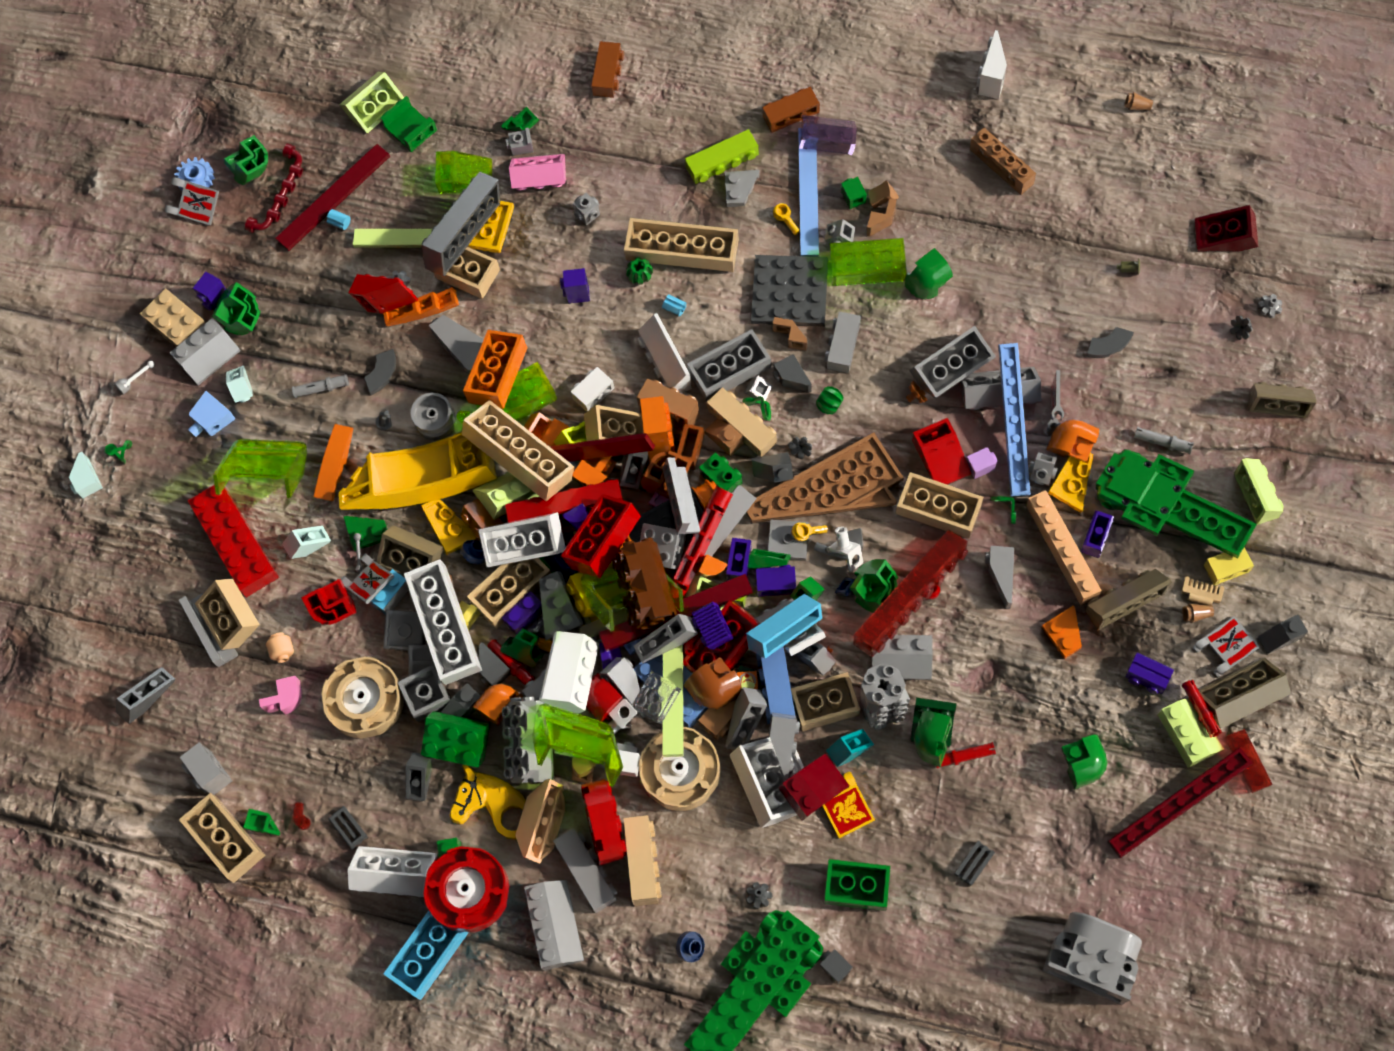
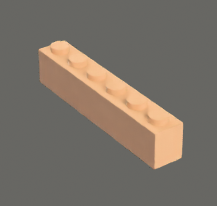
M1045 490L1029 497L1026 507L1080 605L1099 597L1102 590L1047 491Z

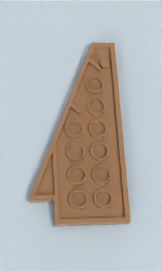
M873 432L793 477L794 479L787 480L756 497L757 499L747 510L746 514L752 523L894 506L897 504V501L889 488L904 481V477Z

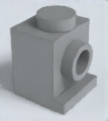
M525 128L524 131L508 133L509 139H506L507 149H511L513 156L534 152L529 128Z

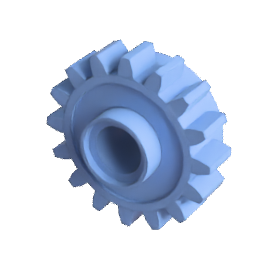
M194 157L193 161L188 158L186 164L181 162L182 167L176 168L179 173H174L176 178L208 188L213 185L212 180L215 179L214 171L209 162H205L203 158L198 161L197 157Z

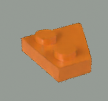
M1074 605L1042 625L1041 628L1064 659L1081 649L1082 645Z

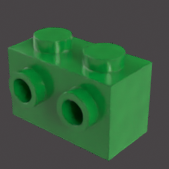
M716 452L699 467L700 475L704 479H708L710 482L714 481L717 487L730 493L733 492L737 485H742V474L736 468H731L728 465V460L722 455L719 456Z

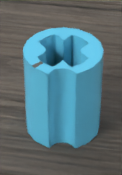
M332 209L327 215L326 222L346 230L351 218Z
M668 294L662 308L681 316L685 311L687 303Z

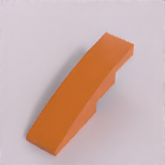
M451 287L437 294L430 292L419 297L417 302L383 313L385 324L388 327L408 323L459 306L456 290Z
M339 424L334 425L322 460L314 497L334 501L337 483H340L343 465L347 463L353 433L352 427Z

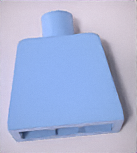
M205 391L189 412V416L195 423L188 431L195 437L203 430L210 436H213L234 421L235 417L225 406Z

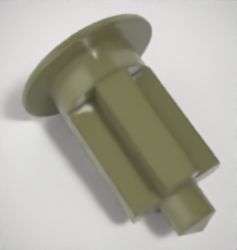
M1138 258V261H1121V265H1117L1116 268L1121 269V272H1138L1139 275L1140 259Z

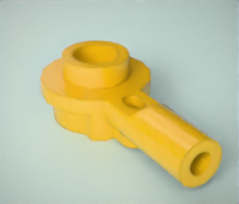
M784 203L776 205L773 209L774 218L784 221L791 232L797 235L800 230L790 218L791 210L788 205Z
M800 522L796 523L791 529L795 540L801 542L807 540L812 534L827 533L828 531L826 525L811 527L809 524Z

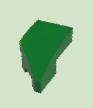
M526 106L515 118L511 116L501 127L504 130L524 131L525 128L530 129L539 119Z
M253 809L248 810L243 829L280 836V831L269 813Z

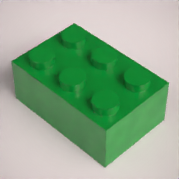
M433 711L426 717L421 755L478 768L485 760L490 723Z
M829 859L824 904L886 911L891 866Z

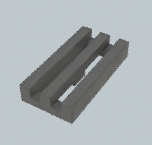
M345 806L328 818L352 850L356 848L355 846L360 845L364 839L368 838L367 834ZM344 812L361 834L360 837L352 830L341 813ZM336 817L339 818V820L342 822V824L345 826L348 832L355 839L354 842H351V840L347 837V835L335 821Z
M977 841L954 875L972 886L995 852L988 849L986 845L981 844L980 841ZM978 847L982 849L966 873L962 875L961 871ZM986 852L988 856L972 879L969 880L967 877Z

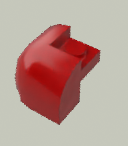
M341 579L301 597L311 617L321 624L331 625L338 623L356 613V606L352 596H349Z
M597 673L591 680L586 709L600 723L604 719L609 722L612 720L609 713L623 700V697L605 678L602 679Z

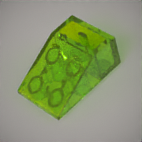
M458 151L436 152L435 184L439 194L461 193L469 186L471 179L476 177L479 172L492 176V158Z

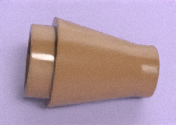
M1135 92L1127 94L1125 107L1128 110H1151L1153 100L1147 99Z
M1187 604V606L1182 608V616L1185 622L1194 623L1208 617H1213L1214 609L1212 605Z

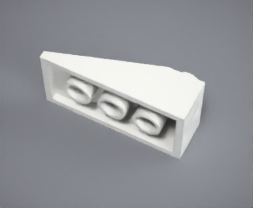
M558 512L478 529L487 567L555 555L566 549Z

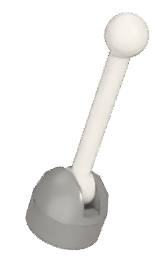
M148 361L147 365L128 380L119 379L114 385L124 395L130 390V382L148 368L154 367V362Z

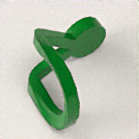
M763 396L744 398L742 400L747 406L761 404L763 419L765 421L771 420V407L767 401H764ZM764 404H766L767 416H766V413H765V406H764Z
M126 440L123 446L118 448L114 444H108L105 447V452L108 456L116 455L125 465V450L131 448L133 443L131 440Z
M1003 496L990 497V501L1011 502V524H1016L1014 498Z

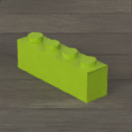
M748 129L685 158L686 169L695 184L705 182L714 175H720L727 169L735 168L747 160L754 159L759 155V146Z

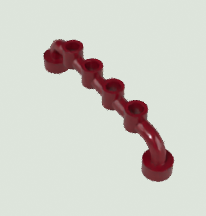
M287 143L284 146L283 157L288 159L294 157L295 162L290 166L289 174L283 180L281 189L276 194L271 209L267 211L265 221L259 224L257 219L249 217L245 223L246 231L253 233L255 230H265L271 225L272 221H279L281 213L278 210L280 206L286 207L288 197L285 196L288 191L291 193L294 191L296 183L293 180L295 177L300 178L303 173V168L300 167L302 156L295 150L294 145Z

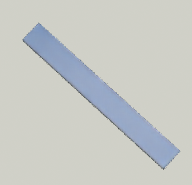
M798 128L801 256L819 257L816 128Z
M1018 343L999 344L1010 497L1029 496L1031 494Z

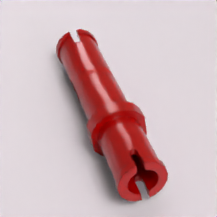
M496 639L489 642L487 647L510 669L512 676H516L524 686L532 680L535 681V677L524 668L523 663H519L516 659L500 652L502 645Z
M1194 680L1184 682L1182 688H1184L1199 716V722L1203 723L1209 737L1212 738L1220 735L1222 731L1214 719L1215 715L1207 707Z
M991 742L963 750H951L950 753L945 754L941 767L952 764L959 765L961 762L996 755V751L991 749L995 748L994 744Z

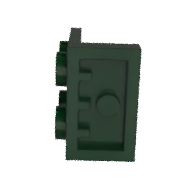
M916 697L910 741L914 742V734L922 712L932 711L951 717L952 726L946 740V746L949 748L957 703Z

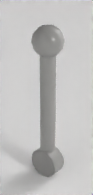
M355 533L353 537L356 540V572L361 573L363 571L360 559L359 540L361 535Z

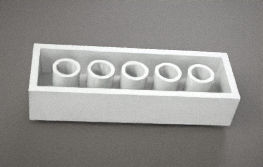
M439 559L404 573L439 679L447 685L482 671L446 565Z

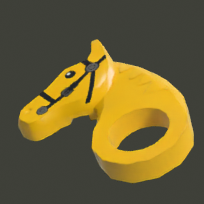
M462 765L465 777L458 787L449 813L450 820L455 824L462 825L474 811L486 807L497 832L507 839H516L515 834L517 830L510 831L505 829L502 824V817L508 809H524L526 800L523 795L513 786L497 777L476 773L468 765Z

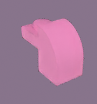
M296 676L276 680L278 695L259 699L260 707L265 712H277L280 708L285 715L289 714L301 702L302 690L300 680Z

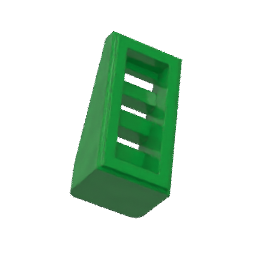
M753 549L749 555L748 568L787 565L791 555Z

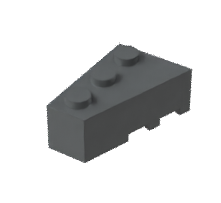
M556 571L539 579L545 641L553 640L556 631L570 632L585 625L580 612L575 606V600L567 591V582L563 573Z

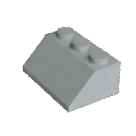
M211 318L173 349L170 354L199 386L241 350L222 327Z
M872 635V667L884 663L900 670L903 680H932V635Z

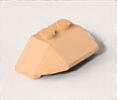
M546 779L527 796L515 834L522 856L536 863H541L542 859L554 849L555 843L553 840L558 836L565 813L564 787L551 779Z

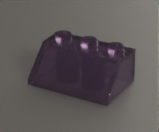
M802 115L799 148L852 155L856 145L857 127L855 121Z

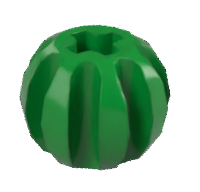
M640 257L635 258L634 261L630 260L626 268V276L629 277V281L633 284L638 282V285H642L645 281L648 282L653 274L650 262L646 259L641 260Z
M827 386L816 400V405L822 413L834 414L843 402L844 397L837 388Z

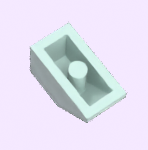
M244 365L226 372V384L234 402L240 401L242 403L248 401L253 396Z
M83 452L78 453L69 476L72 482L70 488L75 495L79 494L82 498H85L103 487L89 458Z
M323 526L292 530L282 545L290 559L308 556L330 543L331 539Z

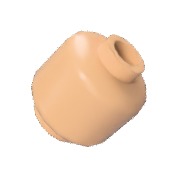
M284 633L273 634L266 642L269 658L278 661V663L288 661L289 657L294 653L291 638L284 635Z

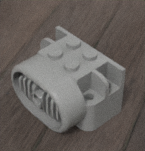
M1072 912L1069 914L1064 931L1054 939L1042 972L1123 1005L1131 999L1130 992L1136 981L1138 972L1136 960L1142 946V940L1137 935L1088 914Z

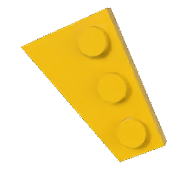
M500 201V205L467 247L501 253L514 204Z

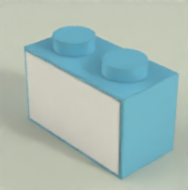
M393 569L390 573L394 577L370 601L375 608L385 615L386 610H393L409 590L406 578Z

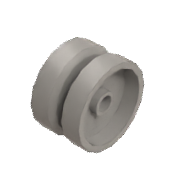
M427 393L418 397L412 405L411 419L420 435L424 438L434 441L441 440L449 436L454 430L456 424L455 413L451 404L443 395Z

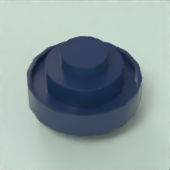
M476 540L464 542L461 554L467 562L471 564H483L486 562L481 542Z
M694 931L682 933L676 943L678 957L685 962L698 961L704 952L705 943L703 937Z

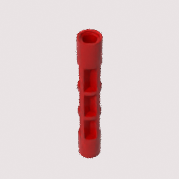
M715 487L699 521L700 532L693 534L669 584L673 602L685 598L717 527L731 501L733 494L720 487Z

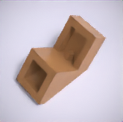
M889 198L886 214L871 211L867 225V236H872L892 225L897 200Z
M774 317L773 332L789 334L788 348L807 351V339L794 321Z

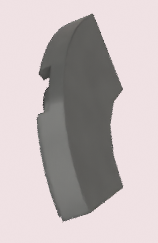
M1115 327L1114 331L1107 337H1092L1086 356L1092 358L1110 357V355L1122 351L1129 344L1134 332Z
M393 349L377 354L375 368L369 375L364 377L371 395L382 390L389 383L393 372H395L396 355Z

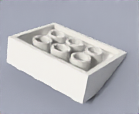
M770 737L738 746L730 754V758L760 828L796 816V812L778 789L787 779L783 775ZM797 750L791 756L794 768L793 773H789L788 779L804 768Z

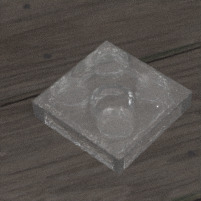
M651 671L632 706L657 723L662 724L681 689L659 674Z

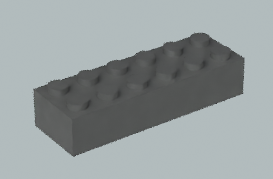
M479 172L476 177L471 179L469 186L461 192L458 200L452 203L450 210L442 216L439 224L433 227L428 238L423 240L421 247L423 249L425 269L443 277L447 274L500 205L499 179Z

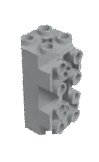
M884 663L867 670L860 691L859 706L865 720L875 730L885 728L886 724L892 721L894 723L903 721L905 719L904 715L908 712L906 705L910 702L905 689L906 684L900 670Z
M540 697L510 698L508 706L502 709V735L511 742L509 747H505L503 750L505 778L510 779L512 783L544 782L546 779L554 781L551 706L542 702Z

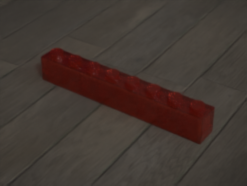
M948 530L854 634L853 645L872 658L877 652H882L886 642L895 637L898 628L901 625H906L910 615L919 610L922 601L929 599L933 589L943 583L947 573H952L957 565L956 563L966 557L968 541Z

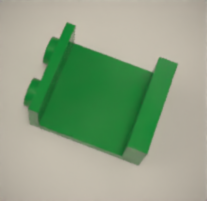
M407 96L399 100L395 106L380 117L384 128L410 152L414 151L437 131L434 120L430 117L426 119L411 105Z

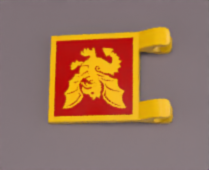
M851 772L843 775L850 785L849 788L823 805L839 839L875 821Z

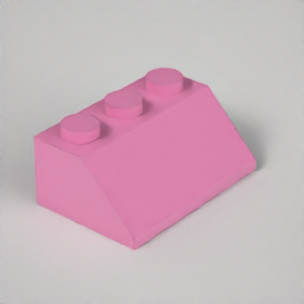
M565 154L512 158L509 165L511 188L525 190L527 187L541 189L546 185H552V187L562 186L566 181Z

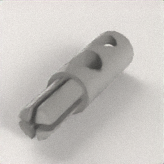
M816 542L814 550L847 560L845 555L843 556L832 551L827 553L826 549L829 546Z

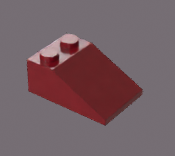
M1250 205L1195 218L1198 251H1244L1258 247L1256 215Z
M825 753L783 782L778 789L801 821H803L850 785Z

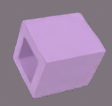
M988 447L966 458L974 479L995 470L997 458L993 452L989 451Z

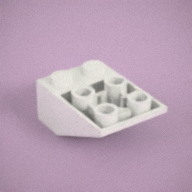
M995 30L994 36L989 38L988 49L985 51L982 61L983 65L980 66L976 87H979V95L999 99L1004 84L1007 64L999 33Z

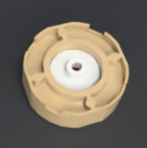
M361 657L346 660L336 666L329 679L325 680L322 688L324 713L340 732L349 737L363 739L381 735L397 722L402 713L404 698L397 683L400 680L390 667L378 659Z
M684 727L683 757H663L662 730L653 736L642 751L639 760L640 778L649 797L666 809L674 811L691 810L705 803L718 786L720 780V762L714 745L695 729Z

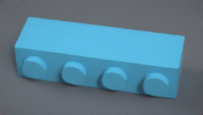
M803 594L746 633L748 648L764 659L822 619L821 603Z

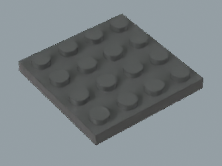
M755 255L751 324L773 325L774 317L793 320L797 326L825 327L828 257Z

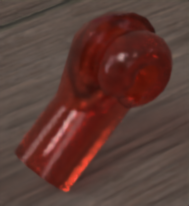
M295 802L292 821L299 829L307 830L311 825V821L303 814L304 803Z

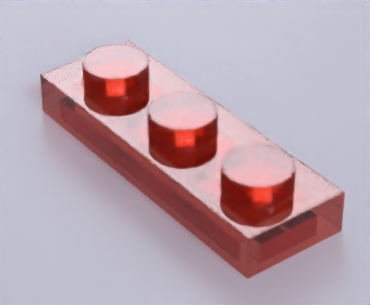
M1243 729L1226 736L1225 740L1231 752L1241 747L1253 763L1242 771L1252 794L1272 786L1273 784L1246 730Z

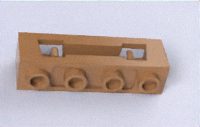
M983 128L971 138L970 150L1020 195L1034 184L1036 172L986 128Z

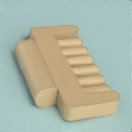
M1187 576L1184 579L1181 592L1189 595L1188 601L1212 605L1213 602H1221L1224 587L1220 586L1218 590L1216 585L1213 591V584L1209 586L1208 583H1205L1204 585L1202 581L1199 584L1198 580L1194 583V579H1190Z

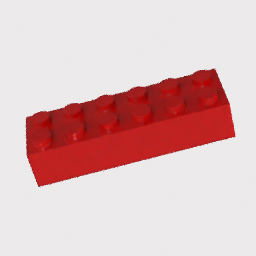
M618 479L607 480L603 483L589 484L576 489L572 488L554 494L547 501L541 497H532L527 500L505 504L508 523L558 512L562 533L575 531L563 517V514L582 503L591 511L602 494L623 500Z
M221 481L188 500L237 587L246 598L280 578L229 491Z

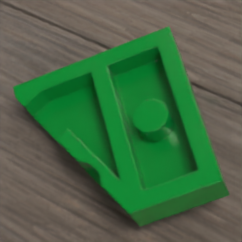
M344 516L354 551H356V540L353 537L355 533L361 535L359 540L360 549L380 543L382 534L388 530L384 520Z

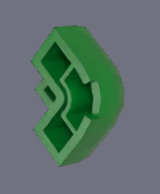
M253 135L240 142L239 151L224 158V164L234 174V180L241 185H245L265 172L268 165V152Z
M934 248L915 263L917 266L911 274H906L904 286L917 298L924 300L932 299L938 296V289L953 277V273L944 257Z
M235 282L219 297L212 317L225 325L223 329L236 335H246L253 331L260 315V310L255 300L256 296Z
M886 559L870 560L854 572L857 578L850 589L856 595L855 602L871 613L887 615L899 595L897 593V579L899 578Z
M932 711L922 712L914 734V743L917 754L923 761L941 767L947 750L946 740L952 726L950 716Z
M1098 735L1086 736L1079 741L1061 747L1069 767L1067 773L1074 789L1096 782L1106 771L1108 761Z

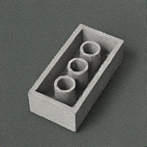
M753 329L687 363V367L692 380L707 402L722 387L726 391L731 390L770 369L771 358Z

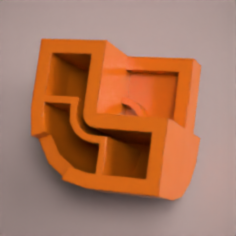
M1066 420L1056 427L1046 450L1062 457L1068 455L1085 463L1093 445L1097 441L1099 428L1079 420Z
M612 456L581 460L574 470L572 478L585 486L602 483L609 476L617 462L611 459Z
M506 684L492 685L484 691L473 706V709L478 711L482 718L487 721L490 720L498 726L503 719L502 709L508 706L510 698H522L523 695Z

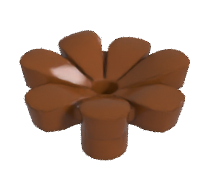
M912 381L909 386L911 393L906 396L907 400L910 403L915 399L920 403L928 401L924 390H920V387Z

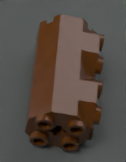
M649 537L641 542L627 541L623 543V548L619 549L616 553V559L612 560V566L614 571H617L619 589H625L626 596L622 597V602L628 611V624L635 626L636 629L641 627L642 630L661 627L664 625L663 622L665 620H671L677 615L657 542H654L653 538Z

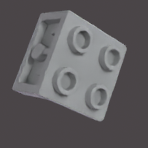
M644 523L640 542L645 538H653V541L657 542L663 566L677 569L683 556L687 534H677V529Z

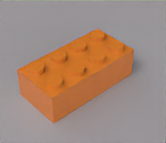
M487 330L463 389L469 404L484 405L490 400L499 408L504 409L527 350L523 335Z
M663 396L640 399L643 430L655 445L653 451H648L649 460L651 461L655 455L661 452H675L668 403H664Z

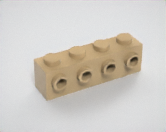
M722 387L707 401V409L717 419L730 423L743 435L744 443L758 456L762 457L777 443V433L770 426H765L763 420L757 414L753 415L745 403L737 401L736 396L730 390L726 391Z

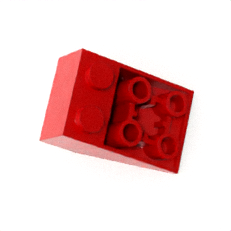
M357 274L348 292L367 312L379 314L418 301L413 291L407 288L401 279L396 277L391 279L384 276L376 277L370 274Z
M948 418L913 432L912 442L932 480L948 485L972 474L956 432Z

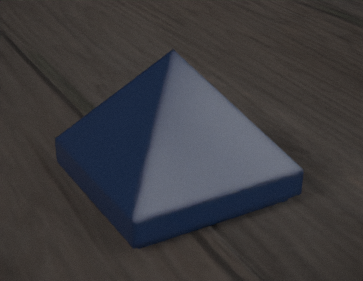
M845 577L835 590V593L843 596L854 595L850 587L855 579Z

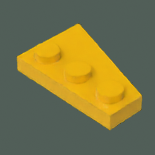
M1090 453L1085 463L1069 456L1048 491V494L1080 513L1084 507L1083 503L1087 492L1086 487L1088 477L1090 476L1093 454Z
M440 499L421 505V509L441 546H443L446 555L461 549L467 540H479L473 535L468 524L466 525L457 517L455 512Z

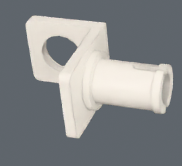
M838 527L835 529L837 541L829 546V551L845 555L848 569L850 572H853L863 564L860 544L849 541L846 527ZM857 554V561L853 564L852 559Z
M623 699L609 713L613 720L601 730L606 738H612L620 729L632 727L629 721L637 714V711L626 699ZM624 706L629 709V715L626 718L619 712Z

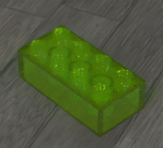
M904 239L830 243L832 286L905 281L907 269Z
M538 362L518 371L504 409H502L516 421L557 401L556 393Z

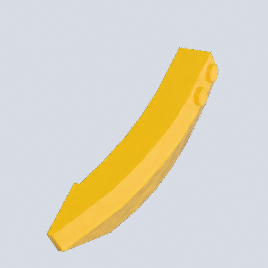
M462 432L430 444L409 449L376 454L369 452L366 456L367 461L362 468H357L350 478L352 481L339 492V508L341 510L389 509L447 498L497 479L495 463L491 457L464 437Z

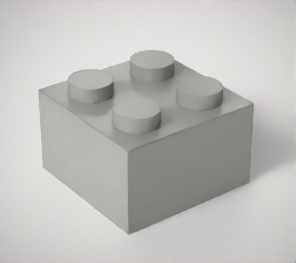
M434 665L397 682L417 722L425 719L433 711L439 712L443 710L451 700L443 682L439 679Z
M200 742L180 756V759L183 761V764H181L182 768L187 774H191L194 778L192 782L198 789L201 788L204 793L208 792L215 795L232 782V779L214 754Z

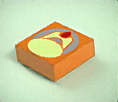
M757 671L737 672L742 688L758 689Z

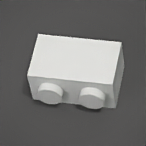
M596 367L586 374L585 379L573 386L571 391L572 398L587 412L600 403L614 389L613 380Z

